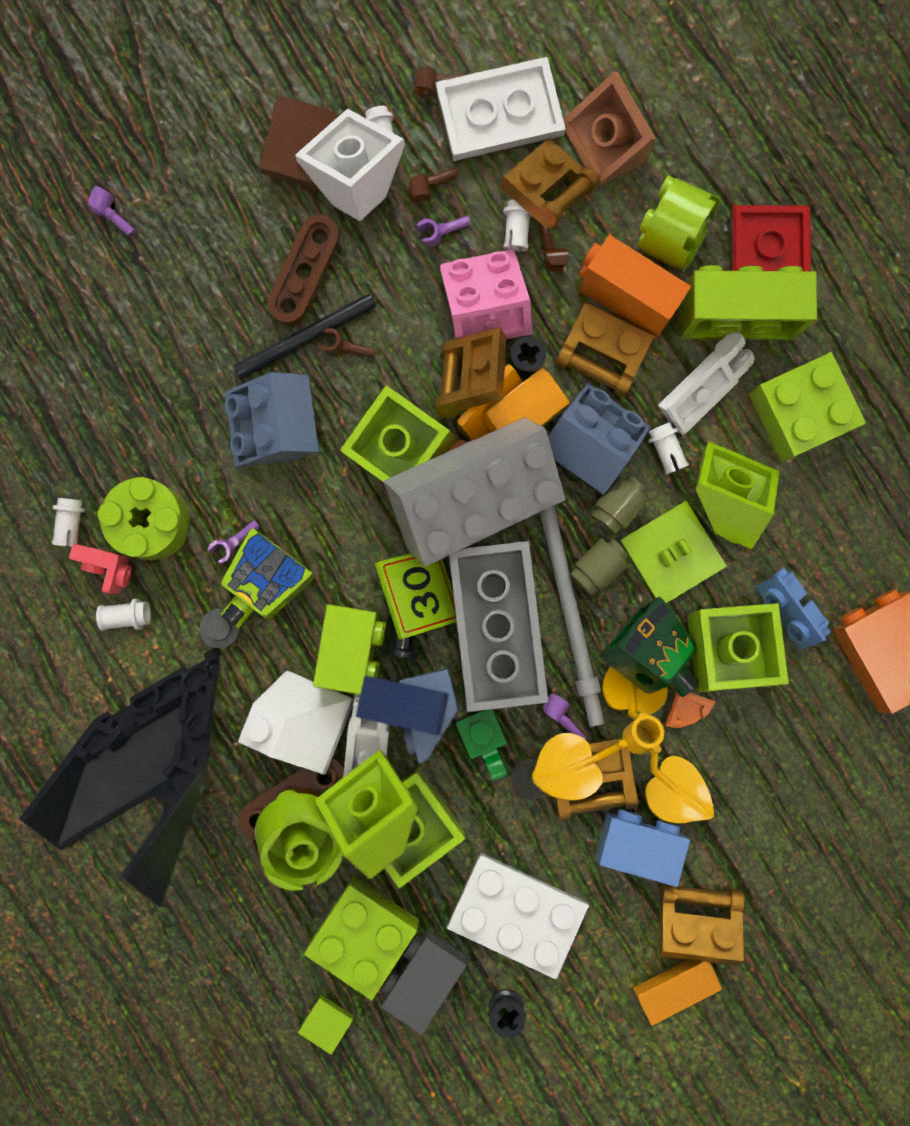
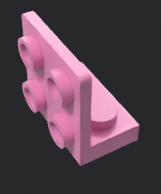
M514 250L497 251L482 256L458 259L440 265L441 276L451 311L455 339L500 327L505 333L506 340L533 334L530 298Z

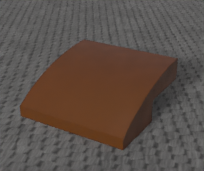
M277 95L259 166L261 174L298 182L301 189L322 193L299 165L295 155L340 115L300 100Z

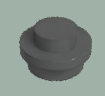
M224 609L209 611L200 623V635L203 641L214 648L230 646L236 641L240 629L220 615Z

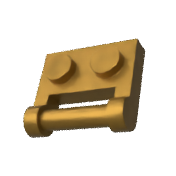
M548 138L504 175L499 187L543 226L552 228L562 219V213L583 194H590L599 186L600 178L595 170L589 167L583 168L554 141ZM564 179L571 183L553 201H545L543 199Z
M585 302L554 365L563 369L567 366L614 389V394L624 398L655 336ZM578 345L625 368L622 376L574 353L576 346Z
M500 327L446 341L441 345L440 358L443 361L441 395L436 398V414L441 417L451 418L455 417L459 410L503 400L506 335ZM462 361L460 390L457 391L458 367Z
M622 737L590 742L592 756L622 740ZM623 748L595 763L602 773V783L620 780L621 790L591 795L576 801L555 798L559 821L572 819L571 815L621 806H624L626 810L638 808L631 758L627 748Z
M661 883L659 956L740 966L744 962L743 891L729 889L728 892L680 886L675 887ZM675 902L726 909L727 919L676 913Z

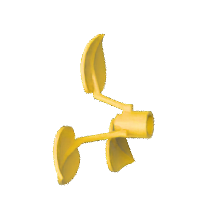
M611 666L606 671L603 679V696L606 703L612 709L618 711L628 710L629 717L634 720L625 727L622 740L592 756L589 743L581 736L572 733L556 735L541 749L532 774L533 783L547 795L561 800L576 801L591 796L601 786L603 777L599 767L595 764L596 762L623 748H627L634 754H645L649 751L650 772L655 777L649 780L645 786V799L651 812L660 820L673 824L705 821L714 817L711 795L701 774L693 764L684 758L670 756L662 761L659 769L657 768L658 753L661 752L659 744L664 738V728L661 722L650 714L655 713L665 704L668 694L667 687L651 694L645 693Z

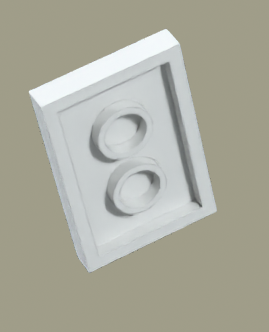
M548 57L436 82V92L453 161L547 140L548 138L561 137L565 134V125Z
M479 853L449 919L447 929L551 978L557 979L589 905L584 900L483 853Z

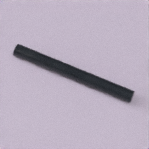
M370 293L241 361L234 365V368L239 377L243 379L325 335L323 333L324 329H336L376 307V304Z

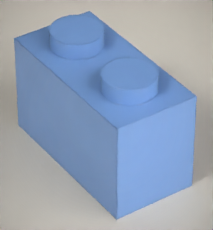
M619 809L618 815L607 812L595 854L598 864L678 887L690 839L683 833H680L681 826L662 820H657L656 826L641 822L642 815L624 809Z

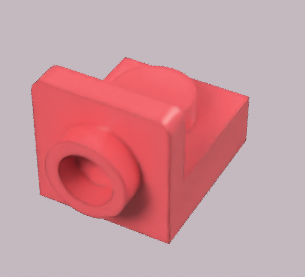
M72 544L69 559L82 562L80 570L104 575L107 568L102 592L120 594L121 589L127 587L132 572L131 566L128 565L130 557L89 546Z

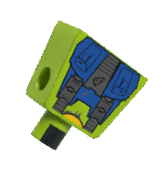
M251 528L222 579L221 585L233 594L234 598L220 615L238 629H240L253 611L269 621L314 580L313 573L254 528Z

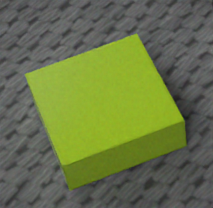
M320 995L299 1028L298 1034L332 1055L352 1023L354 1015L323 995Z

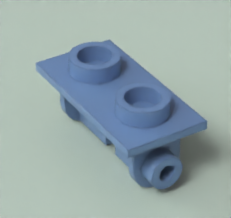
M785 567L775 572L771 576L772 578L756 585V590L763 598L765 604L779 603L781 624L785 628L788 637L795 642L800 650L824 642L826 640L825 636L831 632L827 627L830 622L823 616L812 600L804 606L800 604L799 600L807 595V592L796 579L793 571L788 573Z

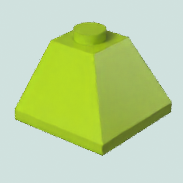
M708 441L704 449L695 490L715 534L724 537L731 543L741 544L752 549L774 515L780 471Z
M379 749L315 800L344 856L369 879L373 878L404 853L417 810L414 800L385 754Z

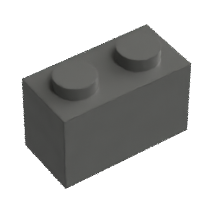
M429 929L425 930L421 938L414 935L402 954L407 960L399 972L392 969L380 988V991L384 993L381 1008L421 1035L467 966L465 953Z

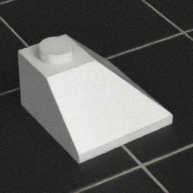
M347 109L303 147L295 157L299 165L334 207L361 221L386 198L405 143L404 139Z
M286 670L253 703L238 742L269 757L326 774L353 707L354 698L332 689L314 687V681Z

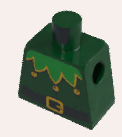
M660 596L640 607L599 655L603 661L645 693L651 694L670 685L681 697H684L699 682L685 667L696 652V644Z

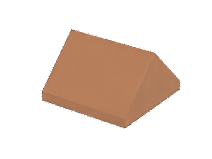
M613 72L563 118L565 132L585 168L589 167L597 172L600 178L598 187L647 162L656 141L654 134L618 72Z

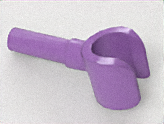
M95 186L88 197V203L96 214L111 220L130 237L135 230L110 208L115 199L114 196L106 190Z
M469 216L437 225L432 219H423L418 223L417 229L419 232L434 229V234L431 237L424 238L421 241L428 247H435L441 241L442 235L470 226L471 220Z
M253 520L230 539L212 542L208 547V552H214L220 545H223L226 548V556L217 563L230 562L236 556V548L241 545V542L244 541L251 528L258 530L260 526Z
M551 693L548 697V703L543 705L544 712L563 726L569 733L579 735L586 740V737L571 719L564 715L571 704Z

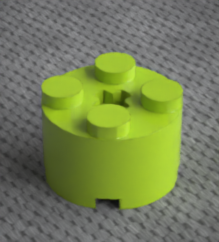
M667 176L658 194V198L661 201L656 211L650 208L640 225L639 231L643 233L637 248L641 249V252L684 272L686 266L689 267L708 233V230H706L709 224L707 217L714 219L721 198L681 179Z
M145 477L129 479L115 486L107 494L98 510L101 530L107 542L116 551L141 560L167 558L181 548L188 535L190 518L189 510L184 500L169 487ZM145 513L150 514L147 517L150 523L148 527L140 525L143 522L142 516Z
M292 790L280 793L276 800L264 808L255 825V839L260 863L267 879L282 889L296 891L304 890L303 885L315 881L319 885L328 880L341 863L342 850L315 802L318 797L297 793Z

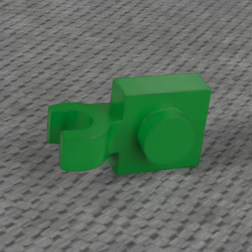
M483 710L456 722L455 724L470 759L482 755L493 781L506 776L507 772L496 748L507 744L493 710Z

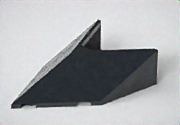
M213 648L205 653V660L188 670L183 666L129 698L131 704L111 715L107 711L95 718L19 818L20 821L53 846L62 850L151 796L164 802L162 817L120 875L121 879L160 908L207 772L221 652L219 648Z

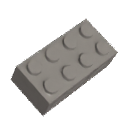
M526 417L383 481L407 550L424 566L566 500L546 428Z
M529 541L464 548L450 554L449 561L467 712L548 703Z

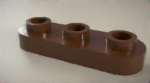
M320 214L313 215L302 223L268 297V309L274 320L281 325L294 326L304 320L337 250L340 236L337 225L330 217ZM318 234H325L327 236V240L320 244L316 243L314 238ZM303 268L312 270L307 278L299 277L298 273ZM287 302L296 304L295 309L290 313L283 311V306Z
M332 757L328 771L332 774V781L328 784H324L319 780L318 772L301 768L250 801L239 814L238 822L242 833L249 839L256 840L255 825L252 823L253 814H261L264 808L276 800L277 796L284 791L292 790L316 797L321 796L343 778L344 764L338 758Z

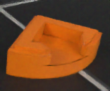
M674 691L663 725L683 728L695 724L710 713L715 701L693 693L681 697Z

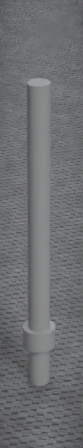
M551 506L541 511L540 516L578 675V680L575 681L578 697H583L589 727L605 724L598 693L601 692L598 676L594 677L555 507Z

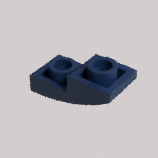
M364 676L356 717L440 736L449 693Z

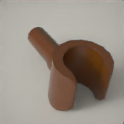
M424 66L417 72L414 93L422 97L433 96L436 82L465 76L467 73L443 74L437 73L431 67Z
M454 167L429 177L426 174L414 175L408 187L410 201L412 203H423L430 200V187L458 177L457 168Z
M538 222L545 247V269L551 272L566 271V264L568 262L567 248H554L550 228Z
M327 328L323 330L326 336L336 338V343L331 347L319 345L328 355L338 356L342 352H351L374 358L376 349L346 341L335 329Z

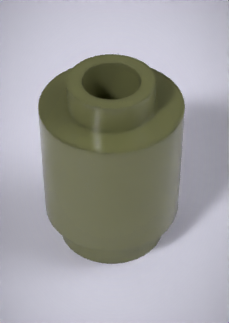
M628 476L626 479L617 477L605 494L594 505L596 510L591 515L592 519L603 529L616 535L620 529L625 530L648 502L647 497L644 495L647 489L632 476Z
M601 538L574 564L576 568L570 575L585 592L593 596L597 591L602 592L628 567L624 560L628 553L614 539L607 543Z

